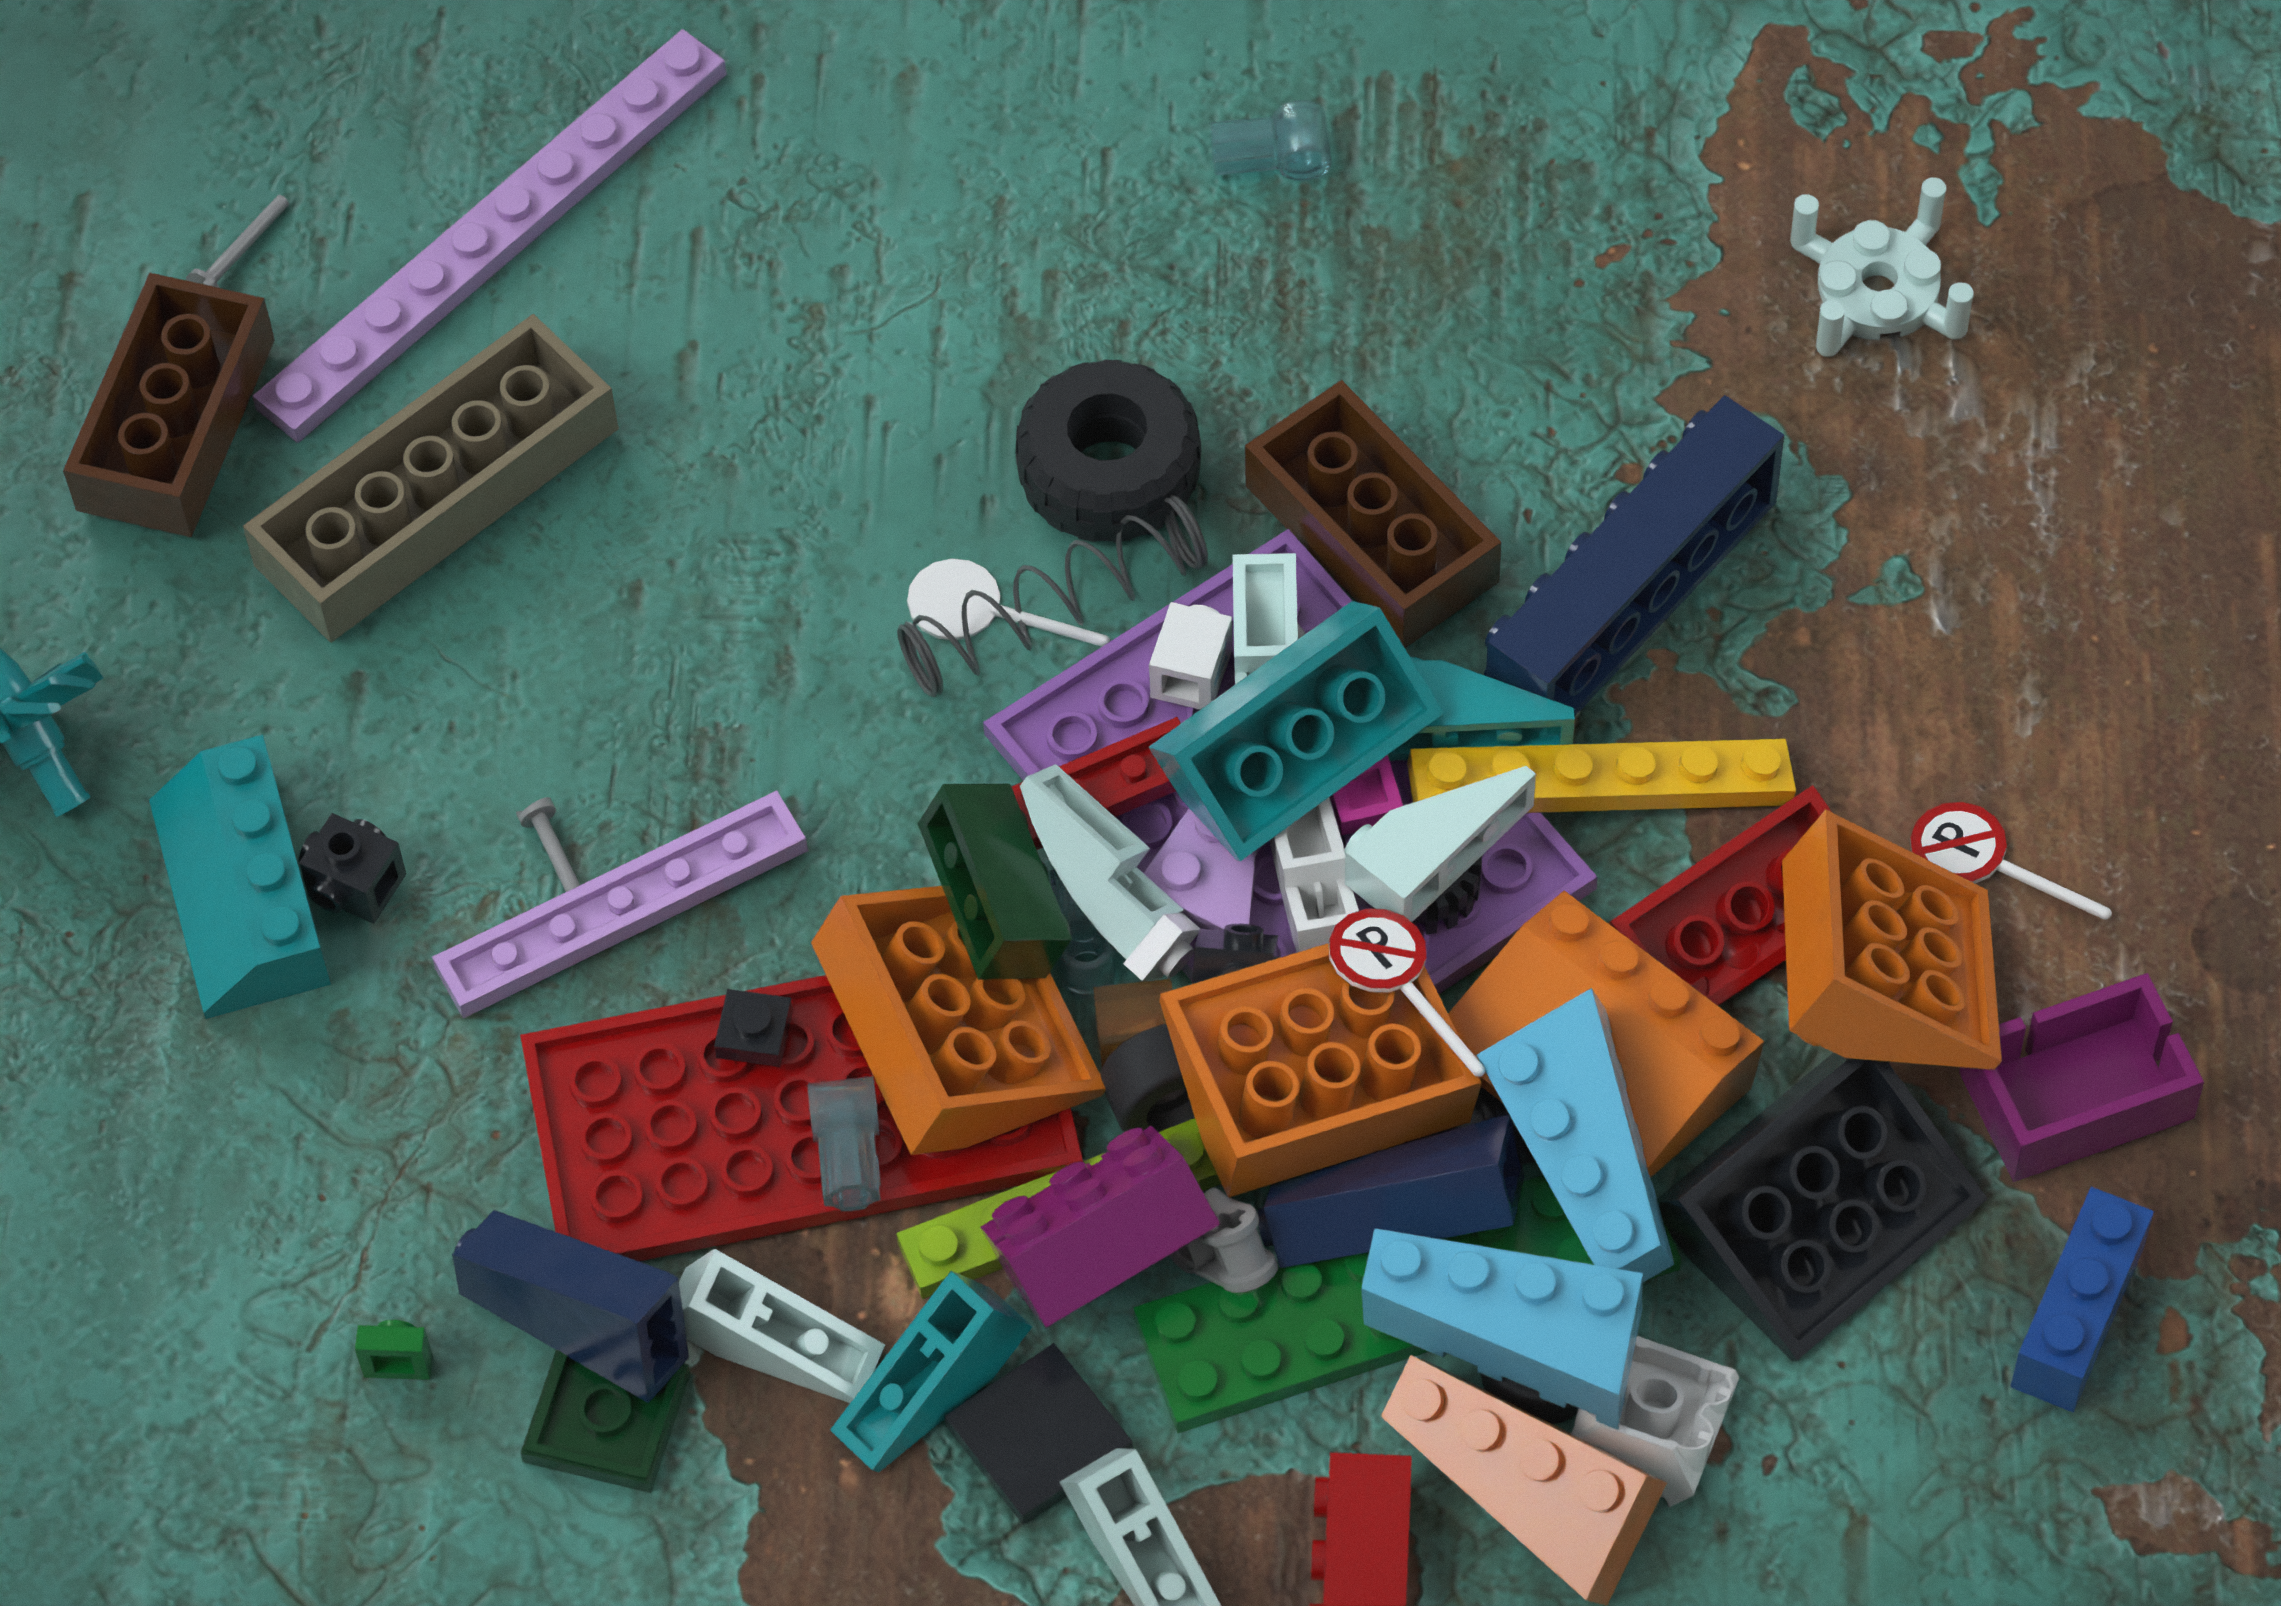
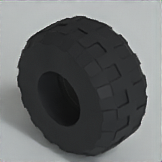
M1104 360L1091 363L1084 362L1071 366L1069 369L1055 376L1053 375L1040 385V388L1031 398L1029 397L1022 409L1019 426L1017 425L1015 454L1020 484L1024 488L1026 499L1033 510L1038 512L1049 525L1060 532L1076 536L1078 539L1092 542L1113 541V543H1116V536L1120 531L1122 542L1151 534L1136 521H1129L1126 524L1120 523L1125 516L1139 517L1157 531L1164 527L1166 514L1169 516L1171 510H1174L1176 517L1178 516L1176 510L1169 503L1165 502L1166 497L1170 498L1171 494L1181 498L1187 505L1188 499L1193 490L1195 491L1199 479L1201 439L1197 416L1192 404L1183 395L1181 388L1171 379L1165 378L1155 372V369L1142 364L1127 363L1121 360ZM1112 441L1127 444L1136 449L1133 453L1117 460H1098L1081 453L1085 448L1099 442Z

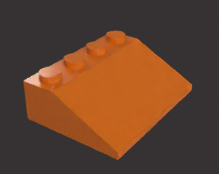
M1825 810L1782 860L1789 1031L1798 1035L1810 1045L1821 1046L1844 1058L1994 1070L2002 1062L1988 890Z
M942 886L840 896L811 942L812 947L911 1155L967 1148L1098 1098L1106 1091L1101 1075L1051 973L1046 978L978 980Z
M1563 891L1519 928L1448 1015L1460 1039L1478 1059L1476 1056L1478 1053L1592 988L1607 1010L1614 1046L1622 1066L1634 1120L1638 1126L1644 1148L1642 1150L1651 1178L1752 1089L1764 1040L1566 891ZM1485 1072L1483 1076L1479 1077L1482 1082L1481 1087L1502 1102Z
M1328 943L1160 994L1159 1002L1199 1133L1228 1198L1471 1121L1482 1084L1480 1078L1473 1075L1401 989L1392 992H1368L1350 985L1339 976L1329 960ZM1424 966L1420 976L1412 983L1459 1037Z

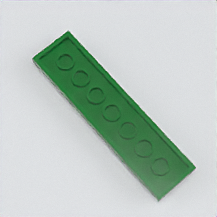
M1544 1175L1523 1182L1514 1225L1441 1239L1594 1265ZM1665 1225L1674 1265L1648 1280L1680 1270L1681 1257L1670 1231ZM1369 1252L1280 1268L1278 1264V1270L1274 1277L1262 1286L1247 1292H1229L1222 1286L1210 1282L1133 1307L1134 1321L1177 1434L1409 1359L1410 1355L1418 1356L1429 1351L1364 1325L1361 1288Z

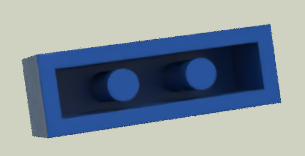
M2090 1187L2019 1350L2011 1388L2074 1413L2144 1250L2154 1211Z

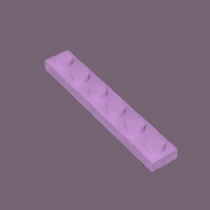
M776 790L433 956L435 970L464 1019L807 852L806 837Z

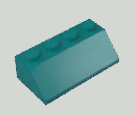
M1351 601L1150 745L1149 749L1181 800L1236 860L1242 861L1442 716L1444 711L1380 607Z
M263 734L200 751L149 799L205 1019L331 985Z

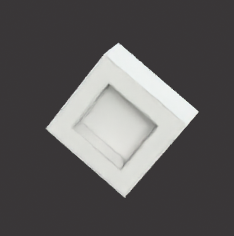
M1183 913L1164 914L1123 964L1142 981L1161 979L1164 975L1172 978L1193 956L1194 948L1189 944L1197 936L1200 928Z

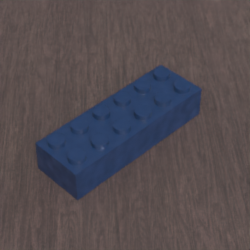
M1726 395L1708 412L1705 410L1697 412L1687 424L1682 440L1670 452L1662 450L1652 459L1644 473L1643 480L1631 493L1623 491L1616 496L1605 513L1604 521L1591 534L1583 532L1574 540L1566 553L1563 564L1552 575L1544 573L1533 583L1526 595L1525 603L1512 617L1503 615L1495 622L1485 639L1487 662L1484 675L1574 708L1575 717L1776 504L1784 434Z

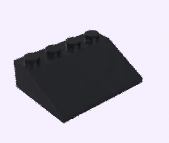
M1832 1053L1662 1194L1657 1201L1664 1225L1669 1229L1670 1234L1688 1259L1791 1361H1797L1988 1198L1888 1061L1851 1059Z

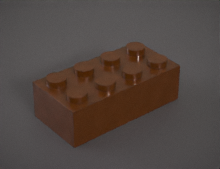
M149 272L63 469L76 511L192 538L275 341L264 298Z
M1340 380L1245 445L1246 487L1286 529L1293 533L1310 554L1357 602L1380 607L1404 648L1500 582L1501 541L1343 380Z

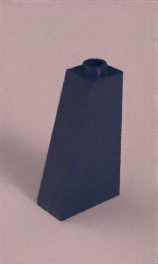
M1510 1115L1471 1124L1271 1184L1264 1207L1258 1208V1226L1264 1246H1274L1279 1267L1284 1268L1370 1252L1374 1229L1442 1239L1514 1225L1525 1173Z
M493 1210L477 1228L468 1230L456 1245L452 1257L460 1295L555 1350L561 1351L569 1358L647 1403L652 1400L689 1358L679 1279L667 1271Z

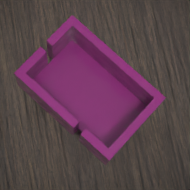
M2148 973L2033 1012L2025 1047L2028 1056L2020 1058L2026 1031L2022 1018L2019 1017L1999 1024L2002 1062L1994 1070L1960 1067L1959 1074L2013 1182L2195 1118L2204 1081L2180 1034L2170 1035L2173 1021ZM2160 1060L2159 1067L2156 1063V1061Z
M1150 1126L1145 1130L1134 1128L1118 1135L1108 1144V1152L1101 1155V1161L1094 1165L1076 1162L1062 1168L1051 1177L1049 1181L1050 1186L1030 1198L1018 1196L1008 1200L993 1212V1220L980 1227L1016 1292L1045 1327L1057 1322L1220 1225L1184 1157L1154 1127Z

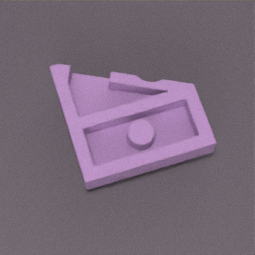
M1188 809L1144 874L1184 909L1182 913L1200 929L1224 931V927L1229 924H1250L1257 850L1242 861L1236 860L1199 818Z

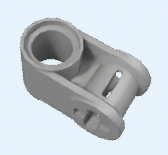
M1209 1189L1204 1195L1220 1225L1169 1254L1170 1258L1186 1273H1195L1222 1286L1229 1292H1247L1262 1286L1274 1277L1278 1270V1263L1274 1254L1265 1249L1256 1229L1259 1224L1256 1209L1250 1204L1228 1198L1219 1189Z

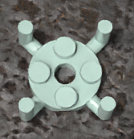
M1932 177L1922 183L1917 219L1906 232L1888 228L1884 223L1877 220H1867L1859 223L1854 231L1841 236L1833 243L1816 234L1819 209L1818 200L1812 195H1801L1795 200L1790 238L1791 245L1798 252L1820 264L1818 289L1823 302L1820 307L1816 349L1819 354L1825 357L1834 356L1852 335L1863 339L1880 340L1881 334L1900 331L1901 337L1915 332L1924 324L1953 340L1961 339L1966 335L1973 300V289L1966 283H1955L1949 289L1946 308L1938 304L1941 283V261L1938 255L1926 246L1941 225L1946 185L1941 179ZM1879 275L1890 279L1895 286L1888 290L1874 291L1865 286L1863 281L1870 276Z

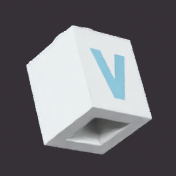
M1170 602L1149 663L1150 698L1200 710L1216 699L1232 653V616L1220 614L1215 609L1205 605L1186 606Z

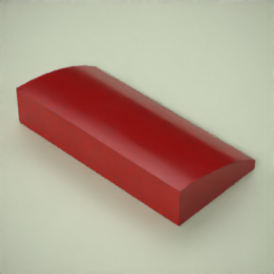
M1813 785L1611 920L1608 924L1719 1006L1786 960L1782 860L1825 810L1832 811Z

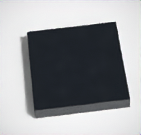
M1055 1343L944 1416L945 1426L1023 1525L1067 1496L1060 1481L1117 1448L1133 1449V1441Z

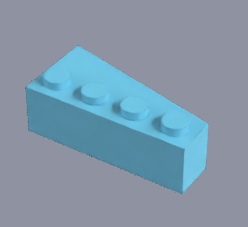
M1591 988L1478 1053L1476 1056L1484 1066L1486 1074L1593 1264L1643 1273L1644 1282L1674 1265V1260L1654 1186L1647 1169L1638 1126L1633 1117L1626 1090L1625 1077L1611 1034L1612 1029L1607 1010Z
M1374 1229L1361 1288L1364 1325L1443 1358L1447 1354L1476 1365L1477 1372L1501 1382L1504 1377L1539 1391V1398L1563 1408L1568 1403L1596 1415L1597 1422L1619 1430L1642 1313L1643 1273Z

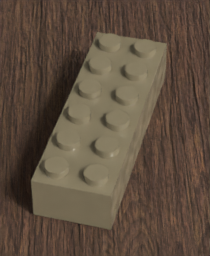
M532 314L244 524L243 529L253 564L332 643L616 432L619 427L612 388L538 317Z

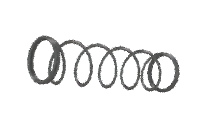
M1171 494L1170 498L1166 497L1165 502L1169 503L1176 510L1183 521L1194 545L1196 556L1188 546L1178 526L1174 510L1170 511L1169 516L1166 514L1164 521L1172 548L1158 531L1141 518L1127 515L1122 519L1121 524L1136 521L1154 535L1170 555L1181 575L1186 576L1187 574L1182 558L1190 567L1196 570L1207 565L1208 551L1204 537L1193 514L1181 498ZM1121 531L1116 536L1121 574L1096 547L1088 542L1075 540L1069 544L1065 556V575L1070 600L1046 573L1036 567L1023 565L1018 568L1014 579L1013 596L1015 610L1019 614L1022 612L1019 597L1020 575L1026 570L1033 571L1053 588L1065 603L1078 625L1083 626L1084 620L1075 596L1070 568L1071 552L1077 546H1084L1097 555L1114 574L1129 599L1134 601L1136 597L1123 557ZM970 590L966 593L962 604L961 618L968 654L941 623L928 616L918 615L914 618L913 623L906 621L904 625L900 624L897 629V636L904 658L919 686L927 695L935 698L937 694L940 695L943 692V680L928 643L916 627L917 623L923 620L937 627L954 645L973 674L977 676L980 675V669L968 628V600L974 595L987 600L1009 623L1024 647L1031 651L1032 644L1025 623L1022 620L1018 621V627L1006 610L992 597L981 591ZM916 649L925 665L928 675L926 674L917 657Z

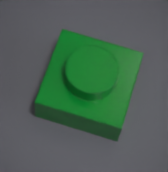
M385 1320L378 1323L377 1326L358 1325L355 1352L364 1378L430 1380L433 1354L425 1327H415L413 1324L402 1320Z

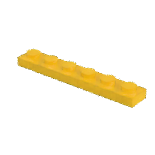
M1786 739L1410 749L1407 760L1413 803L1527 766L1536 773L1534 806L1527 813L1782 806L1794 798L1796 793Z

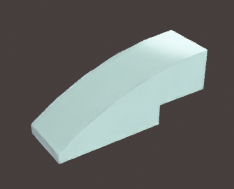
M1296 553L1233 555L1235 684L1298 640Z
M1056 764L1024 779L1020 789L1032 824L1050 863L1073 900L1090 922L1127 960L1164 914L1182 913L1184 910L1137 868L1150 848Z

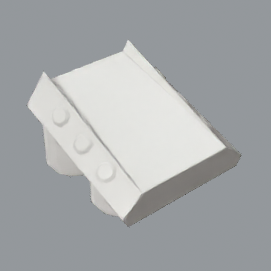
M1637 1336L1619 1430L1597 1422L1596 1415L1578 1408L1572 1434L1667 1482L1661 1497L1665 1498L1669 1507L1694 1495L1738 1383L1739 1376L1735 1369Z

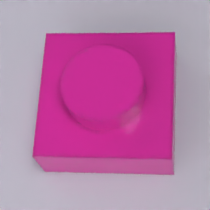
M1388 755L1330 796L1341 836L1355 833L1366 824H1370L1373 827L1390 810L1403 806Z

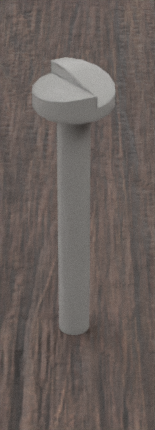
M278 195L206 272L194 269L188 274L186 281L219 288L217 281L289 206L288 200L284 196Z
M545 797L532 803L523 811L516 812L521 826L526 828L535 827L564 890L567 892L580 886L549 821L554 816L556 808L551 798Z

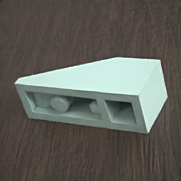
M1527 766L1392 809L1373 827L1370 824L1362 826L1351 837L1344 851L1345 885L1375 909H1387L1401 914L1413 922L1534 806L1536 773Z
M716 1249L687 1266L679 1281L687 1340L717 1357L851 1403L873 1374L885 1347V1344Z
M1117 1448L1060 1481L1091 1541L1134 1606H1221L1136 1449Z

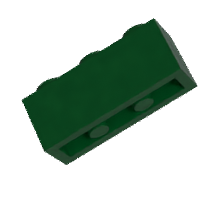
M942 784L917 824L978 980L1046 978L1071 942L1072 937L1068 920L1062 914L1050 885L1048 870L1040 860L1028 830L1026 815L1020 810L1011 785Z

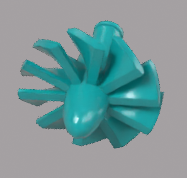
M0 648V743L15 767L19 766L21 771L25 769L30 771L51 805L55 817H58L85 802L91 796L88 791H85L61 750L66 745L63 741L65 737L51 714L60 710V706L96 686L95 683L104 677L94 661L84 651L62 665L61 663L55 665L30 681L18 663Z

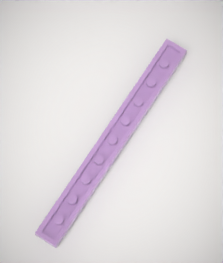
M680 30L253 395L256 410L295 442L299 443L726 75L725 60L685 30Z

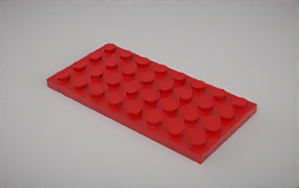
M826 975L746 990L747 992L789 997L792 999L793 1013L781 1067L716 1058L714 1044L726 994L520 1035L555 1232L636 1261H644L1020 1186L1059 1171L1070 1164L1083 1162L1071 1108L967 1148L911 1155Z

